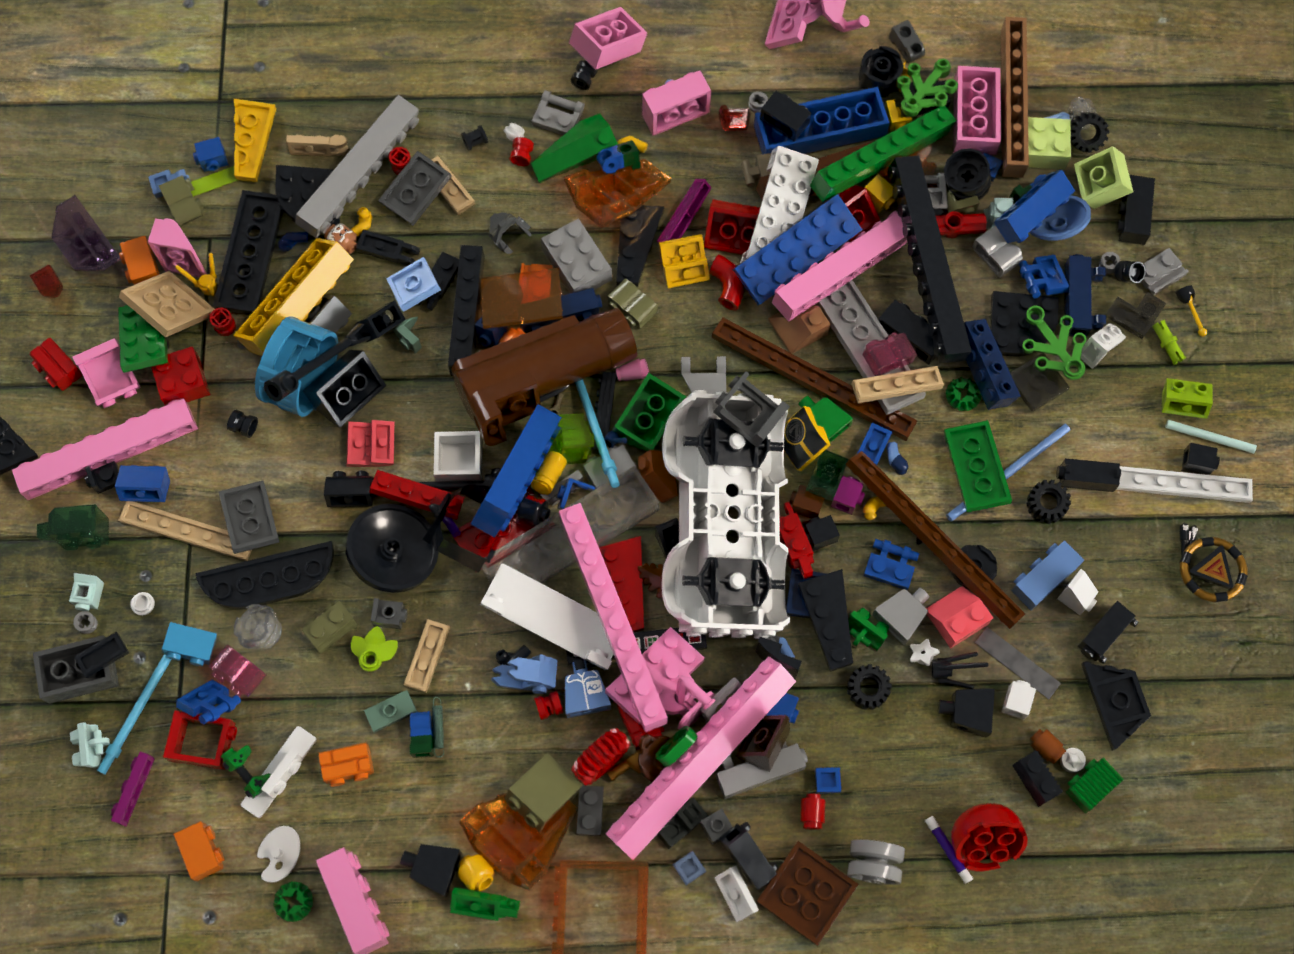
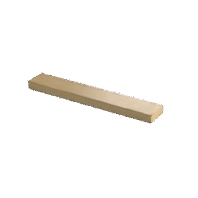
M126 501L118 519L120 523L243 561H248L252 550L234 554L228 530L133 501Z

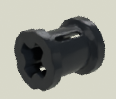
M481 125L469 133H461L462 140L468 151L472 150V147L488 143L487 135Z

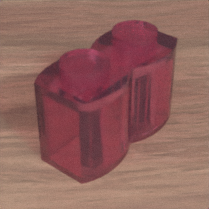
M892 333L885 340L869 342L862 355L874 376H880L913 363L917 353L905 333Z
M228 644L209 666L214 670L211 675L221 683L226 680L232 684L229 689L239 697L242 694L249 697L267 676Z

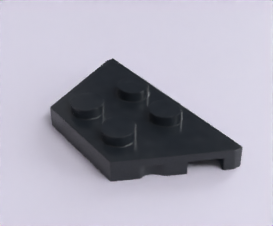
M1085 661L1081 666L1111 750L1113 751L1151 717V713L1135 671L1128 669L1120 670L1113 666H1100Z

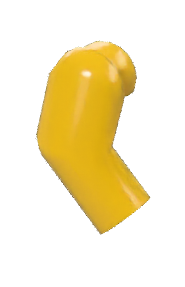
M627 136L617 141L618 144L633 140L638 150L642 153L646 151L648 143L633 136Z
M366 207L358 209V224L351 228L357 234V237L362 234L363 229L369 230L371 227L372 214Z

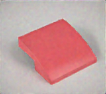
M372 420L371 423L348 421L346 467L393 465L395 422Z

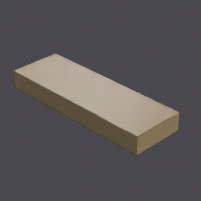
M436 156L433 158V162L452 175L451 179L440 191V194L455 213L460 215L474 206L475 200L440 157Z
M427 619L404 682L405 687L427 693L450 626Z

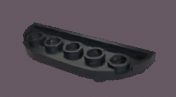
M332 541L198 572L195 575L201 589L215 603L231 609L253 608L302 596L315 589L330 571L334 558V545Z

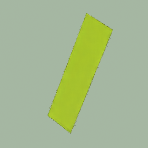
M234 166L191 181L195 189L191 191L193 197L238 181L234 176Z

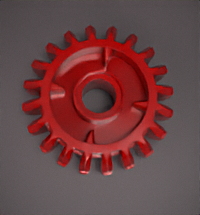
M618 728L610 729L594 741L577 758V761L572 766V772L578 781L582 782L585 786L596 782L624 756L630 748V741Z

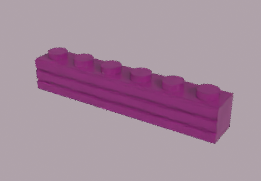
M705 179L694 180L658 238V244L659 242L678 239L683 236L712 189Z

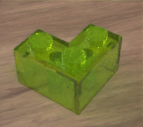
M584 413L557 414L562 417L558 423L561 429L556 436L557 452L566 458L567 464L586 463L588 455H591V447H594V435L589 432L588 421H584Z

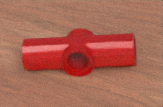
M952 211L947 215L936 216L940 235H944L947 238H956L960 234L985 233L987 230L985 213L961 214ZM949 223L955 224L956 227L950 226Z

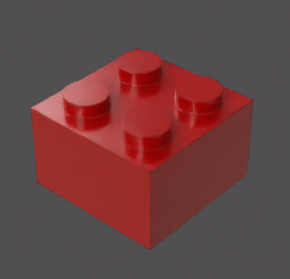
M193 346L167 354L168 363L151 366L160 399L165 406L176 399L181 400L184 398L186 403L210 395L200 357Z

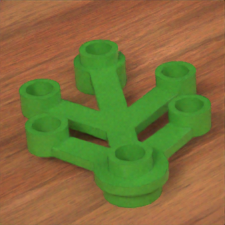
M942 58L935 62L933 72L924 84L920 76V65L917 63L909 64L907 74L912 78L917 91L914 96L909 89L910 78L908 76H900L898 78L897 87L901 89L904 97L901 102V109L906 116H916L922 108L945 106L948 99L946 93L953 94L957 91L958 82L953 79L947 80L945 85L933 87L939 78L949 76L951 65L947 59ZM935 95V98L923 99L925 96Z
M1040 306L1030 307L1026 313L1027 322L1031 325H1036L1049 344L1026 339L1022 344V350L1027 354L1035 351L1057 355L1062 361H1050L1046 357L1040 356L1035 361V368L1038 371H1045L1046 369L1063 372L1064 376L1070 380L1080 379L1085 373V365L1080 358L1082 348L1086 343V336L1083 333H1076L1073 336L1072 344L1074 349L1071 357L1066 351L1069 330L1073 326V318L1069 315L1061 317L1059 322L1061 329L1059 339H1057L1043 320L1045 316L1044 310ZM1036 314L1039 316V319L1033 320L1031 315ZM1069 320L1070 325L1066 326L1062 321ZM1081 337L1083 342L1077 343L1075 339ZM1030 343L1033 345V348L1027 349L1025 345ZM1044 361L1046 365L1044 367H1040L1038 365V362ZM1076 367L1078 371L1072 373L1069 368Z

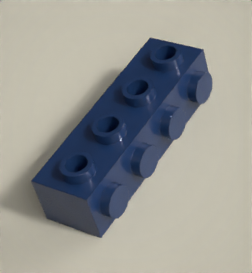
M986 319L964 322L972 351L965 360L987 409L1008 407L1021 395Z

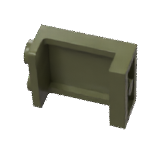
M546 753L509 788L505 800L513 811L519 812L524 817L530 827L541 831L546 822L557 811L578 795L582 784L550 754Z

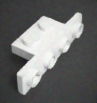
M297 726L262 775L271 774L261 788L263 792L254 799L246 796L241 806L257 818H261L275 797L283 792L287 785L286 782L291 775L298 771L301 761L317 741L316 737L300 726Z

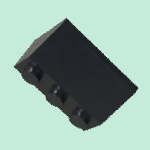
M349 350L305 388L303 392L318 412L340 428L387 385L364 351Z

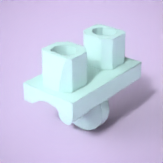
M85 722L77 724L78 729L70 732V741L74 745H79L80 752L73 754L72 763L74 766L98 768L102 762L101 755L104 754L103 747L110 744L109 738H102L98 725H90Z

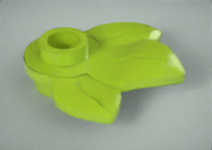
M378 626L370 630L365 638L353 636L351 641L352 653L359 658L360 667L367 672L376 671L380 668L382 662L391 660L398 648V641H386L384 633ZM374 657L375 661L372 664H368L367 659Z

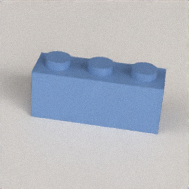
M1065 540L1059 546L1056 543L1053 544L1046 551L1048 556L1045 559L1041 560L1038 558L1030 566L1032 570L1027 575L1023 572L1013 581L1016 585L1011 591L1030 610L1034 609L1083 563L1084 559Z

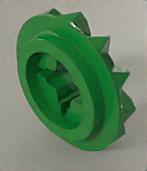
M961 376L958 379H953L947 386L946 399L953 408L960 411H969L979 404L981 393L977 384L971 378L966 379ZM966 387L968 390V395H966L965 398L960 400L961 392L959 391H962Z
M291 881L282 885L277 893H275L273 906L276 914L289 922H296L305 918L313 906L311 890L301 882ZM296 894V899L299 903H302V906L293 905L289 910L290 903L284 898H292Z

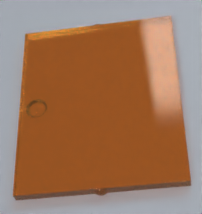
M559 268L481 278L482 301L480 304L482 305L483 329L563 319Z

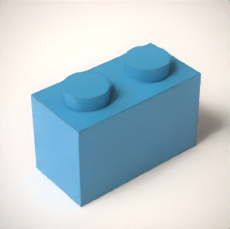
M170 622L163 643L162 653L166 654V658L179 661L180 658L190 660L189 663L196 666L209 665L217 633Z

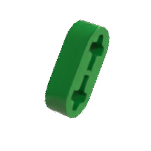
M688 725L682 727L658 750L656 759L664 767L672 765L693 745L697 739V734Z

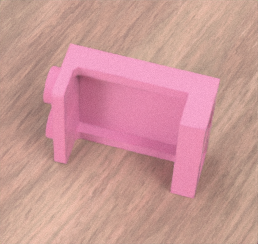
M115 338L72 357L86 380L95 399L96 406L110 407L117 403L115 399L122 396L125 399L137 394V389L141 388L133 371L123 373L120 367V344Z

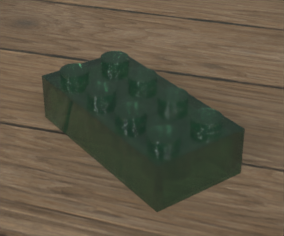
M828 450L822 452L806 491L833 501L846 468L845 464L849 459Z

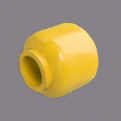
M467 855L460 861L457 874L469 890L483 891L491 885L494 879V869L482 855Z

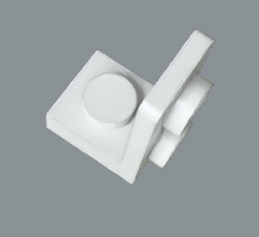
M1111 323L1107 324L1087 340L1082 348L1081 359L1093 369L1126 336L1122 334L1117 326Z

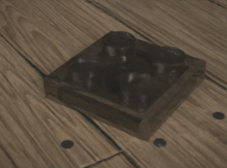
M1044 353L1010 372L1021 395L1020 397L1031 412L1039 409L1070 388L1058 371L1050 369L1038 371L1035 368V361L1038 357L1044 356L1047 358ZM1039 361L1038 365L1040 367H1044L1046 363L1044 361Z

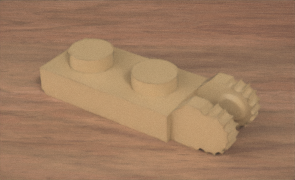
M287 135L286 139L290 155L332 157L345 156L349 151L346 145L347 139L341 135H333L331 138L324 136Z

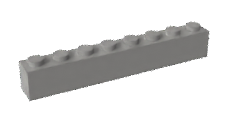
M398 95L297 212L295 224L315 238H318L321 233L325 234L331 226L330 222L334 217L336 219L340 217L347 202L350 204L357 195L356 191L360 187L364 188L372 172L376 173L380 169L382 160L385 157L388 159L389 153L394 149V146L397 143L401 144L409 128L413 129L417 125L419 109Z

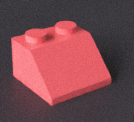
M963 586L926 608L928 610L927 616L950 649L989 625L993 619V616L981 599Z

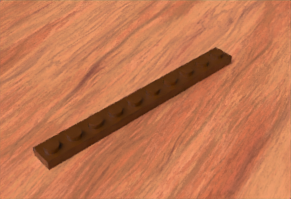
M725 318L721 319L712 333L711 338L823 398H828L833 403L868 422L892 431L893 435L904 441H907L917 423L916 419L899 410L886 415L877 400L857 403L853 387L850 384Z
M863 451L849 459L845 465L968 589L980 598L983 604L1002 623L1011 629L1025 615Z

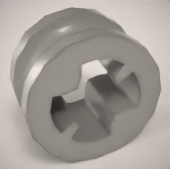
M763 92L752 93L748 103L750 110L755 113L761 112V108L768 101V97ZM758 99V101L762 103L758 105V103L755 102V100Z
M1106 252L1099 261V267H1105L1106 274L1114 273L1115 266L1120 261V257L1114 252ZM1109 260L1113 261L1110 266L1106 264Z
M82 611L75 616L73 625L81 633L90 634L97 628L98 621L90 612ZM87 617H89V626L87 627L86 625H84L83 628V624H81V621L83 619L87 620Z

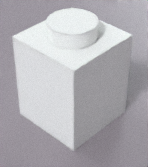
M1021 680L1013 681L1008 687L1001 712L1024 720L1029 716L1036 689L1030 687L1031 685L1028 682Z

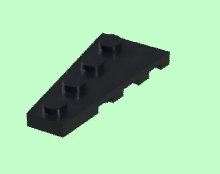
M621 205L616 286L626 278L638 287L664 212V206Z
M0 417L1 475L17 468L21 463L37 459L38 455Z
M837 570L800 582L798 587L829 671L852 665L853 657L843 570Z

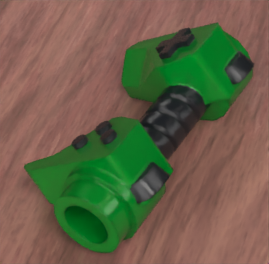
M246 745L239 751L230 748L221 756L224 762L223 767L229 772L234 770L246 784L244 788L245 794L254 799L263 792L261 788L271 774L253 777L243 764L252 752L250 746Z

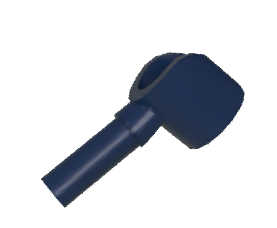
M614 431L608 432L604 437V440L610 441L609 448H613L618 443H627V438H620Z

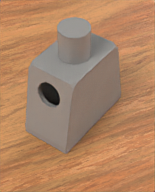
M919 588L913 595L906 589H902L874 610L872 616L878 622L880 621L888 625V631L905 645L928 612L923 604L927 601L929 595L922 588Z

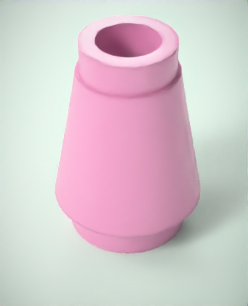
M637 358L616 368L619 381L645 379L649 373L645 358L641 360Z

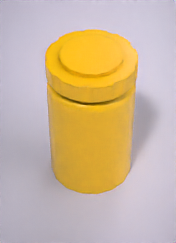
M549 451L531 482L532 488L540 494L549 495L567 464L566 458L558 452Z

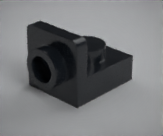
M115 461L96 469H92L90 466L85 467L87 475L84 476V479L89 488H93L99 494L115 487L119 468Z

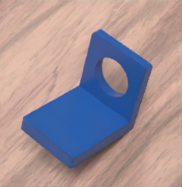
M568 478L565 486L561 485L557 498L560 501L557 509L562 510L565 508L572 485L589 491H594L595 486Z

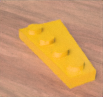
M234 99V176L237 180L257 182L274 121L276 106L274 104Z

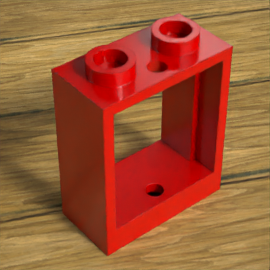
M174 710L163 758L170 762L225 770L221 756L230 749L231 742L236 739V723L231 719L220 717L214 722L206 723L223 726L215 759L181 754L188 721L200 723L199 716L202 714L192 717L183 711Z

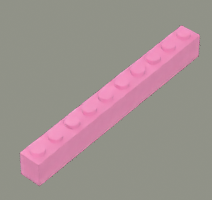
M578 503L559 511L561 524L645 732L663 726L667 724L666 712L582 505Z
M768 656L755 672L743 682L742 686L728 698L720 710L710 718L709 722L696 733L697 739L693 745L672 765L662 770L661 774L628 807L627 811L618 821L613 823L606 832V835L634 860L794 685L795 679L779 662Z

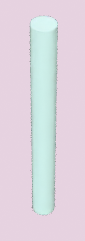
M1167 420L1165 426L1167 429L1254 454L1257 445L1172 420Z

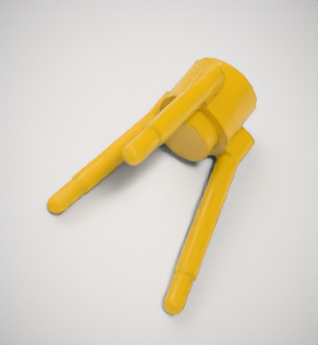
M212 253L208 254L210 274L202 275L199 280H196L179 265L175 266L196 288H200L204 295L215 296L218 284L215 281L217 275L215 273Z

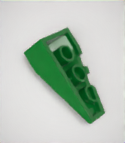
M599 113L578 122L532 161L531 167L538 182L541 183L596 161L597 155L601 150L618 145L610 125Z

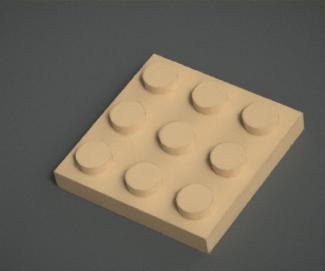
M171 271L123 289L119 295L121 300L164 337L171 336L208 319L211 312L215 310Z

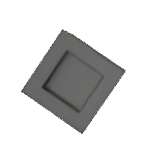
M723 809L711 814L700 822L711 845L720 841L719 838L732 828Z

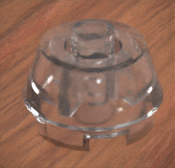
M261 604L247 606L248 610L241 618L237 617L234 623V635L238 637L239 643L247 649L264 650L273 647L280 639L282 633V625L274 610L269 606Z

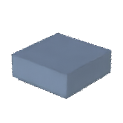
M693 851L672 865L686 886L706 873V870Z

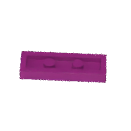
M139 752L138 757L136 756L133 759L130 767L132 770L131 774L121 787L122 795L120 800L112 808V822L127 827L155 760L151 755Z

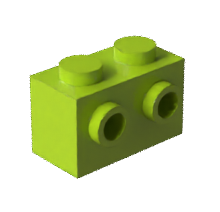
M1166 379L1162 391V413L1208 418L1213 404L1212 384Z

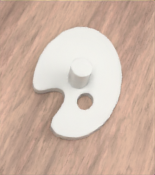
M289 826L277 827L267 834L262 841L257 857L260 859H270L269 866L261 875L264 881L270 883L278 882L287 877L294 869L300 855L301 845L299 835L293 828ZM282 862V868L277 870L276 864Z

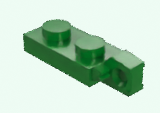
M453 888L450 913L496 921L499 918H505V916L518 917L520 901L498 894Z

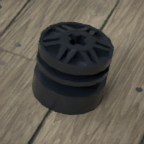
M970 148L961 149L947 159L944 166V177L947 189L953 193L956 201L977 196L978 200L983 199L991 187L990 166L986 156L980 151ZM968 177L972 178L969 180V182H965L968 179Z

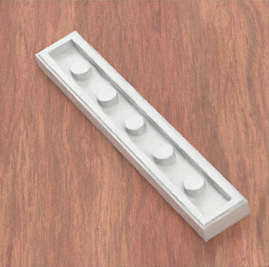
M1120 466V485L1116 490L1245 503L1253 501L1252 479Z

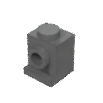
M374 598L371 615L373 626L402 629V623H406L408 610L405 609L403 602L384 601ZM387 610H393V613L390 616L385 615V612Z

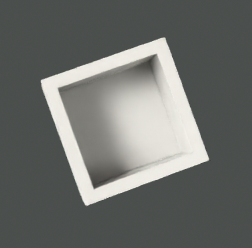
M479 431L435 432L434 477L436 481H482V437Z

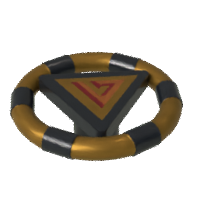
M1216 537L1200 538L1187 546L1180 560V574L1185 586L1194 595L1210 602L1227 601L1237 596L1245 587L1248 577L1246 561L1235 545L1224 539ZM1207 546H1218L1217 549L1189 571L1192 554L1197 549ZM1225 550L1236 560L1239 569L1234 587ZM1190 575L1200 578L1205 582L1229 589V591L1220 593L1206 592L1195 583Z

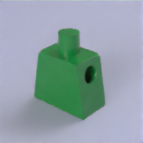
M806 396L798 404L801 408L803 406L811 408L817 425L824 427L830 443L851 427L853 418L826 397L815 403L809 396Z

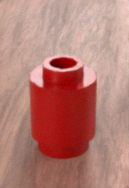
M806 794V798H801V822L803 823V829L821 830L822 824L825 823V799H821L820 794Z

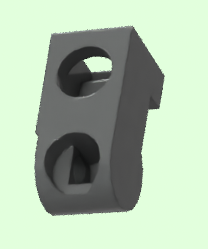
M909 20L892 27L889 39L902 52L906 62L911 63L925 55L924 46Z

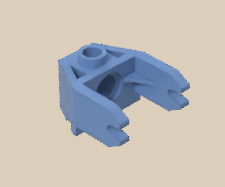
M542 654L531 659L517 657L508 662L511 666L502 664L493 668L492 671L498 673L500 677H493L491 681L500 687L532 690L536 694H546L548 690L555 688L558 660Z

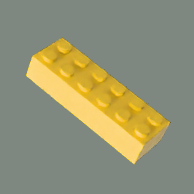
M316 238L233 336L251 353L262 356L269 339L281 321L289 316H293L304 322L309 316L308 313L321 303L324 294L336 285V280L341 274L348 271L354 259L337 241Z

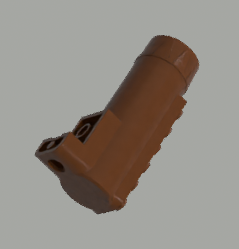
M614 308L592 315L578 322L575 315L563 318L560 321L542 326L537 330L522 334L506 342H501L496 346L481 350L473 355L460 358L453 364L452 374L469 417L475 422L485 444L494 446L507 441L503 426L532 415L537 404L541 405L540 396L600 372L614 369L637 358V347L624 314L619 308Z

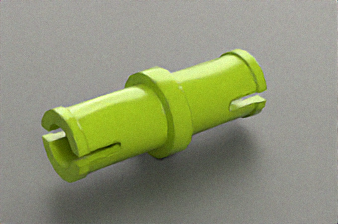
M1161 320L1160 324L1157 322L1152 328L1161 341V348H1165L1173 365L1178 364V361L1182 362L1186 359V356H1184L1177 344L1178 339L1172 335L1165 323L1166 321Z

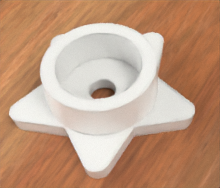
M925 639L921 644L910 645L913 652L910 658L911 663L918 662L919 664L929 666L933 657L939 654L938 649L931 647L929 639Z

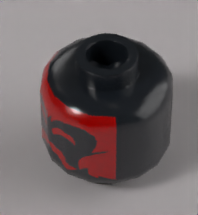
M527 494L519 503L515 514L520 522L538 527L543 522L548 521L551 510L548 508L547 500Z

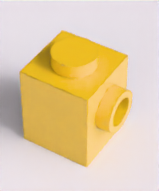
M879 174L864 187L878 214L884 208L888 210L896 201L893 199V186Z

